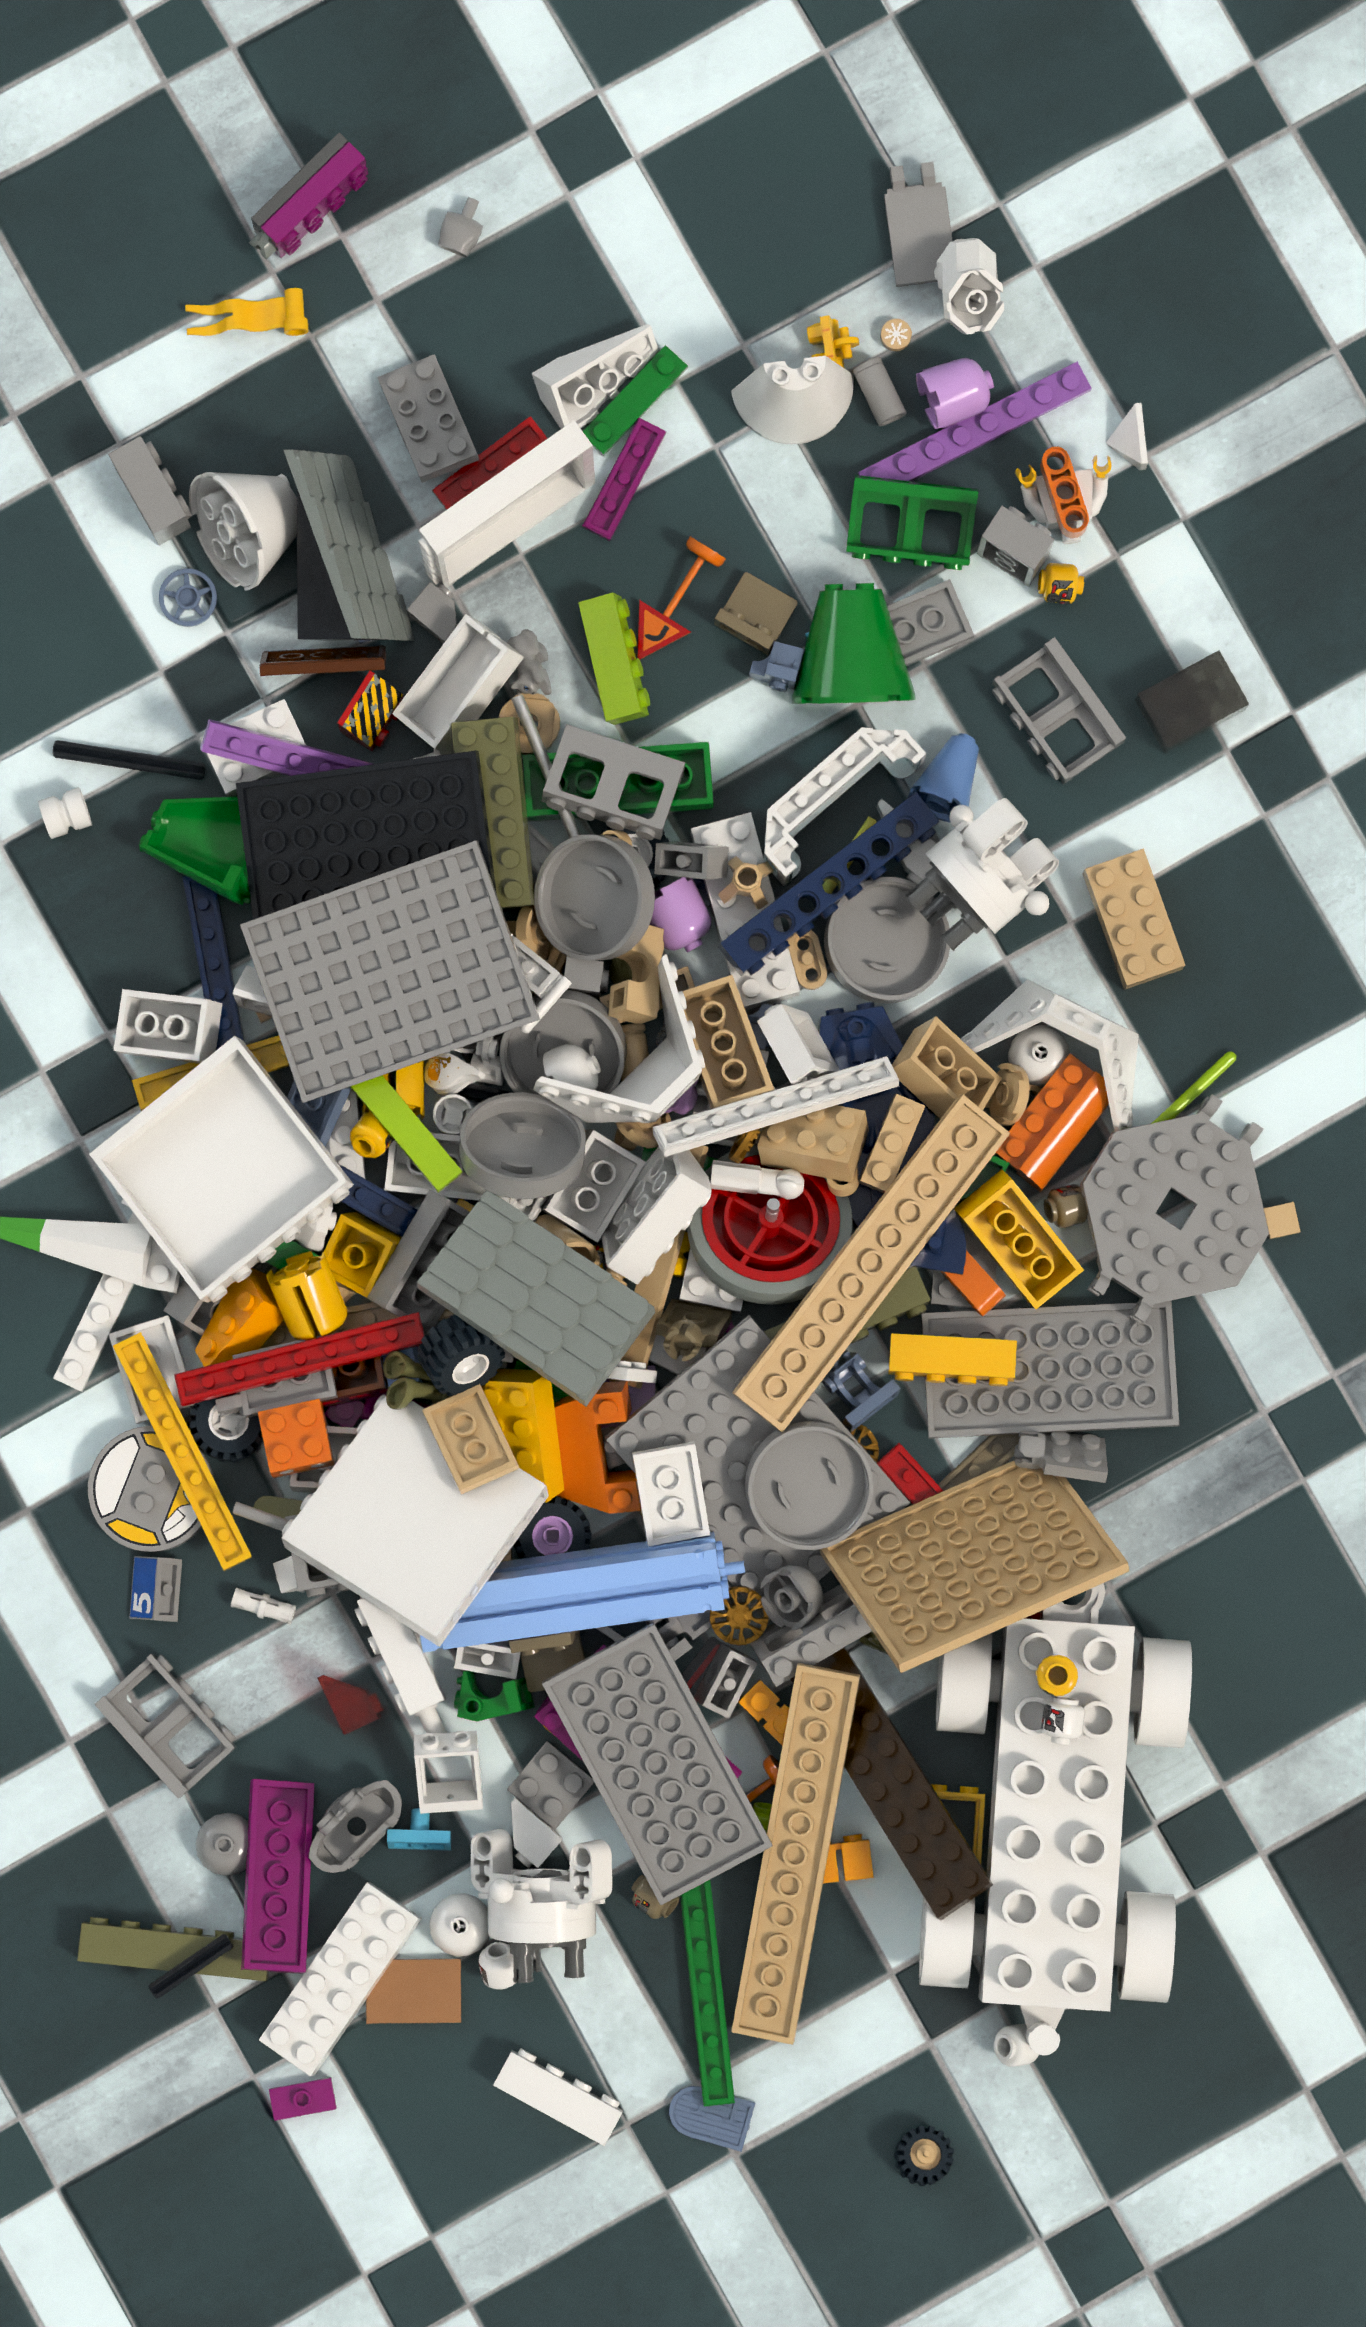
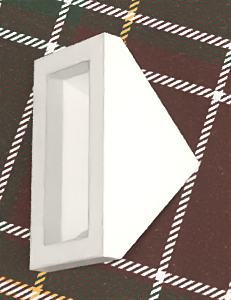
M1135 403L1106 444L1138 470H1146L1148 459L1142 404Z

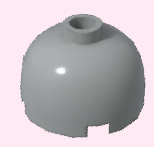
M791 1565L781 1567L766 1575L761 1582L760 1589L764 1587V1597L761 1598L762 1606L767 1616L779 1627L786 1625L791 1628L790 1630L795 1631L810 1623L822 1608L824 1598L822 1587L815 1575L804 1567Z
M228 1812L217 1814L204 1822L198 1831L195 1843L197 1856L204 1867L215 1874L223 1876L239 1874L246 1869L248 1820L241 1815Z

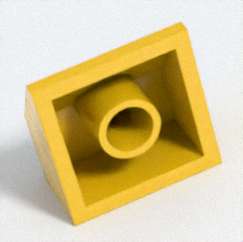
M357 1212L341 1214L324 1250L335 1281L367 1298L402 1237Z

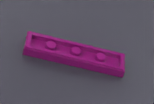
M638 418L582 528L608 541L612 539L666 435L665 430Z

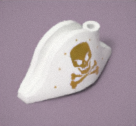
M449 1052L430 1058L424 1064L425 1082L442 1096L456 1094L467 1085L480 1081L485 1077L480 1070Z

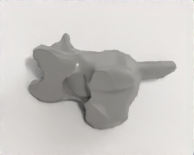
M524 629L519 635L511 637L507 644L524 656L516 668L518 678L511 684V689H517L516 695L522 693L534 695L538 689H541L545 695H550V680L546 669L541 665L542 662L548 661L547 650L542 643L538 642L537 636L532 631Z

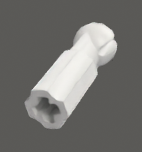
M713 1160L710 1186L711 1189L748 1194L776 1195L790 1200L797 1198L803 1192L804 1179L794 1169L775 1170L761 1168L757 1165Z

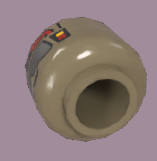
M640 1875L631 1888L634 1892L632 1899L634 1906L652 1919L667 1918L674 1911L680 1899L676 1897L660 1905L644 1875Z

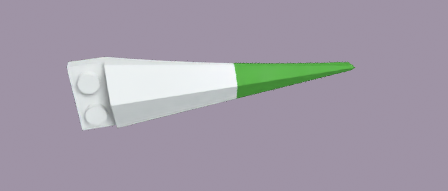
M0 1217V1239L145 1288L177 1294L180 1273L143 1224Z

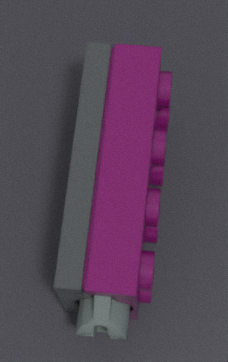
M339 132L251 217L257 235L249 244L255 249H259L261 255L266 260L274 252L280 258L286 253L288 255L293 254L301 246L302 242L300 240L308 232L313 234L321 227L324 222L322 218L330 211L336 212L345 203L346 199L344 197L352 189L357 191L366 183L368 179L366 175L369 173L368 168L365 166V157Z

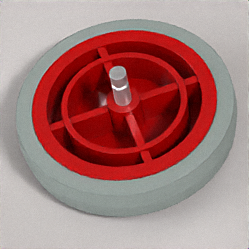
M753 1144L750 1151H747L744 1159L740 1162L741 1164L757 1165L761 1168L783 1170L761 1165L758 1144ZM729 1153L718 1159V1161L733 1162L728 1159ZM712 1165L705 1171V1173L709 1177V1182L711 1178ZM800 1173L804 1179L803 1192L797 1198L790 1200L776 1195L748 1194L711 1189L709 1201L705 1206L699 1207L696 1210L690 1225L687 1227L693 1256L704 1274L715 1285L739 1299L767 1305L801 1300L807 1295L852 1236V1209L848 1196L839 1197L832 1194L828 1188L826 1178Z

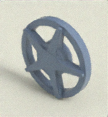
M189 568L180 569L171 573L162 583L159 591V604L164 615L171 622L183 627H193L202 624L213 614L217 604V592L211 579L203 572ZM184 574V585L177 592L166 591V587L174 578ZM188 574L201 577L210 587L197 590V588L190 585ZM211 591V606L207 613L204 614L199 606L201 596ZM164 595L175 598L179 606L174 617L165 607ZM194 609L201 616V618L194 621L178 620L185 610L190 611Z

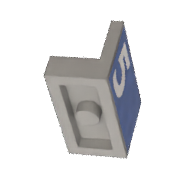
M134 1556L129 1619L178 1622L182 1559Z

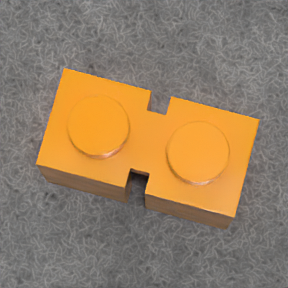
M759 1679L738 1703L758 1722L764 1718L767 1722L763 1727L783 1746L789 1707L785 1704L781 1707L777 1706L776 1703L780 1699Z
M862 1834L843 1836L844 1842H830L823 1884L839 1882L836 1850L840 1849L845 1881L874 1878L869 1839L862 1840Z

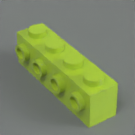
M612 592L578 602L606 722L616 725L649 716L647 707L650 706V697L648 691L642 687L640 677L644 675L641 661L635 657L633 647L637 646L634 631L628 627L626 617L630 616V611L626 600Z

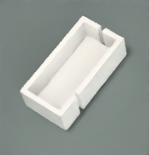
M465 614L392 714L434 749L444 754H453L451 723L478 720L524 656L501 640L498 635L482 622Z

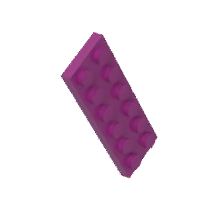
M262 1779L250 1780L241 1970L306 1973L311 1860L308 1857L312 1843L314 1783Z

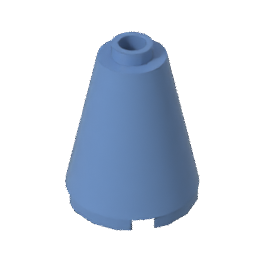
M960 733L958 736H951L912 786L908 798L917 792L938 820L951 823L949 816L953 807L957 805L969 807L979 752L975 739L963 733Z

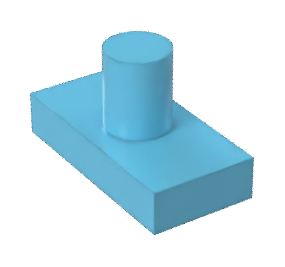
M420 1808L412 1809L410 1830L387 1829L388 1849L451 1850V1831L429 1830L430 1813L420 1814Z

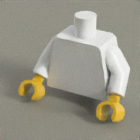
M1096 455L1092 460L1093 469L1074 471L1088 512V524H1090L1093 516L1099 514L1107 496L1109 477L1107 473L1110 472L1112 467L1109 456H1107L1108 462L1105 466L1097 465ZM1030 464L1028 465L1030 473L1026 477H1022L1020 469L1017 468L1015 474L1022 483L1021 491L1027 510L1038 522L1045 523L1047 529L1059 528L1043 476H1037ZM1060 486L1056 489L1057 495L1062 499H1069L1073 496L1072 490L1067 486ZM1070 515L1066 518V523L1070 528L1075 529L1082 525L1081 519L1076 515ZM1062 534L1063 544L1078 543L1081 541V536L1078 538H1068Z

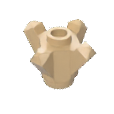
M737 856L729 860L728 865L733 872L732 882L718 894L723 903L725 904L735 896L741 895L750 897L758 910L767 905L768 902L760 885L762 878L774 871L768 861L754 865L743 863Z

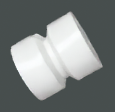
M79 787L66 791L63 794L62 800L51 796L38 801L51 839L68 834L70 826L75 830L92 826L91 817Z
M449 1094L442 1097L436 1103L433 1110V1119L438 1130L442 1134L460 1135L463 1120L472 1109V1106L467 1099L457 1094Z

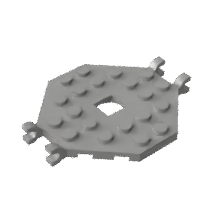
M1214 1095L1206 1096L1199 1110L1194 1115L1112 1132L1080 1184L1082 1196L1085 1198L1088 1212L1087 1219L1091 1237L1095 1243L1098 1257L1096 1260L1099 1269L1087 1290L1096 1296L1104 1295L1112 1279L1140 1298L1128 1316L1138 1324L1140 1322L1144 1323L1147 1320L1154 1304L1237 1286L1269 1235L1250 1150L1251 1145L1260 1136L1263 1128L1254 1122L1248 1123L1240 1137L1236 1139L1209 1121L1223 1102ZM1170 1189H1173L1194 1205L1193 1210L1181 1229H1178L1156 1214Z

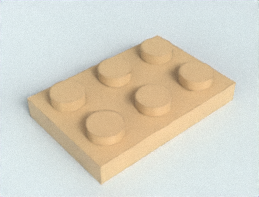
M480 1384L422 1409L460 1494H464L519 1469L518 1463Z

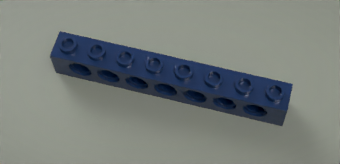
M914 793L723 940L718 946L719 950L740 976H743L746 972L752 976L766 965L763 959L773 953L776 957L790 946L787 942L796 934L801 938L815 927L812 922L821 915L826 919L839 908L836 904L845 896L850 900L863 890L860 884L868 878L875 881L888 871L885 867L886 864L893 859L898 863L912 852L910 846L917 840L923 844L937 832L934 830V827L939 823V820L918 793ZM900 823L907 824L911 828V836L907 838L899 836L896 832V825ZM874 842L883 843L887 847V855H875L872 852L871 845ZM858 861L863 867V873L852 875L847 869V863ZM828 879L834 880L838 884V892L835 894L826 893L822 886L823 881ZM802 898L810 899L814 904V911L811 913L802 912L798 907V901ZM777 917L787 919L790 929L786 932L776 930L773 924L774 919ZM753 936L761 937L765 941V949L761 951L753 950L749 945V938Z

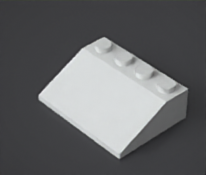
M658 1146L646 1161L601 1236L607 1267L637 1285L644 1276L648 1277L652 1273L658 1258L662 1253L666 1254L671 1249L677 1234L690 1225L693 1214L699 1207L705 1206L711 1197L712 1190L709 1177L690 1150L664 1157Z

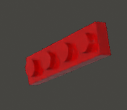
M530 416L480 453L478 461L463 466L435 487L432 492L447 510L548 438Z

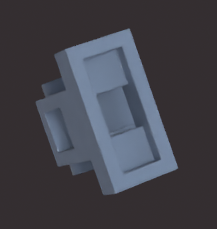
M846 1350L821 1382L830 1393L836 1392L851 1410L843 1420V1425L851 1433L896 1398L901 1388L893 1379L882 1388L876 1386L864 1373L863 1369L866 1367V1364L860 1355ZM852 1376L864 1388L854 1398L843 1385Z

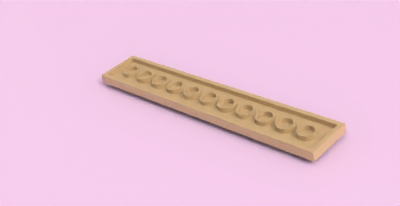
M959 1094L736 1386L732 1394L778 1431L783 1432L1000 1148L1010 1132L964 1094Z
M803 1663L797 1664L767 1835L773 1846L763 1852L731 2031L733 2033L791 2045L795 2042L860 1681L859 1674Z

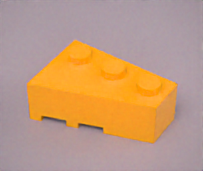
M251 1268L252 1273L246 1279L239 1283L235 1281L227 1287V1294L222 1297L195 1349L204 1367L232 1360V1355L260 1349L282 1323L284 1318L268 1283L267 1274Z

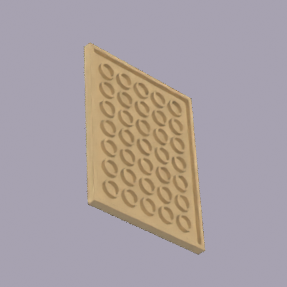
M1011 1461L863 1526L838 1544L820 1549L821 1556L900 1673L1130 1571L1127 1560L1066 1477L1045 1475L1042 1468H1020L1015 1465V1461Z

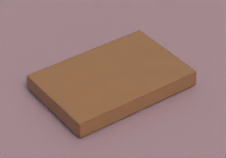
M394 1959L366 1999V2024L461 2023V1959Z

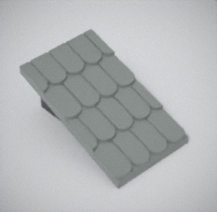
M284 450L297 486L298 639L323 641H415L403 595L397 592L387 553L381 548L370 504L364 501L353 460L347 455L305 450Z
M487 1190L426 1269V1272L417 1281L418 1289L473 1328L489 1337L490 1340L585 1407H587L655 1314L654 1306L649 1304L645 1298L614 1279L612 1274L564 1244L560 1238L529 1219L528 1215Z

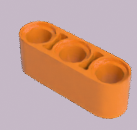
M1051 447L1043 454L1040 464L1041 473L1062 534L1068 538H1078L1086 531L1089 522L1088 512L1067 451L1061 447ZM1051 457H1058L1062 460L1063 467L1059 470H1053L1047 465V460ZM1060 486H1067L1072 490L1073 496L1069 499H1062L1057 495L1056 489ZM1070 515H1076L1081 519L1082 526L1075 529L1070 528L1066 523V518Z
M967 1250L963 1275L940 1271L982 1317L1006 1296Z

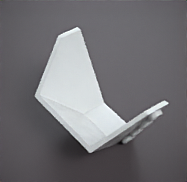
M667 954L661 958L658 965L667 1038L610 1094L543 1076L536 1081L533 1088L534 1091L587 1123L656 1122L699 1079L702 1068H705L704 1058L701 1050H696L693 1042V1039L696 1038L694 1025L691 1020L687 1021L684 1013V1010L687 1009L684 993L677 990L675 980H678L677 970L674 962H669Z
M1027 979L971 1032L961 1038L969 1048L977 1053L1031 1026L1044 1022L1098 1049L1114 1132L1131 1127L1139 1034Z

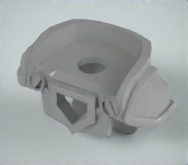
M388 1780L376 1781L363 1788H353L337 1798L316 1825L319 1832H317L311 1843L308 1857L314 1865L322 1871L329 1873L346 1871L356 1865L359 1858L363 1857L387 1833V1829H392L398 1822L401 1814L402 1799L396 1787ZM360 1817L365 1821L366 1830L362 1835L355 1836L348 1831L347 1825L350 1819Z

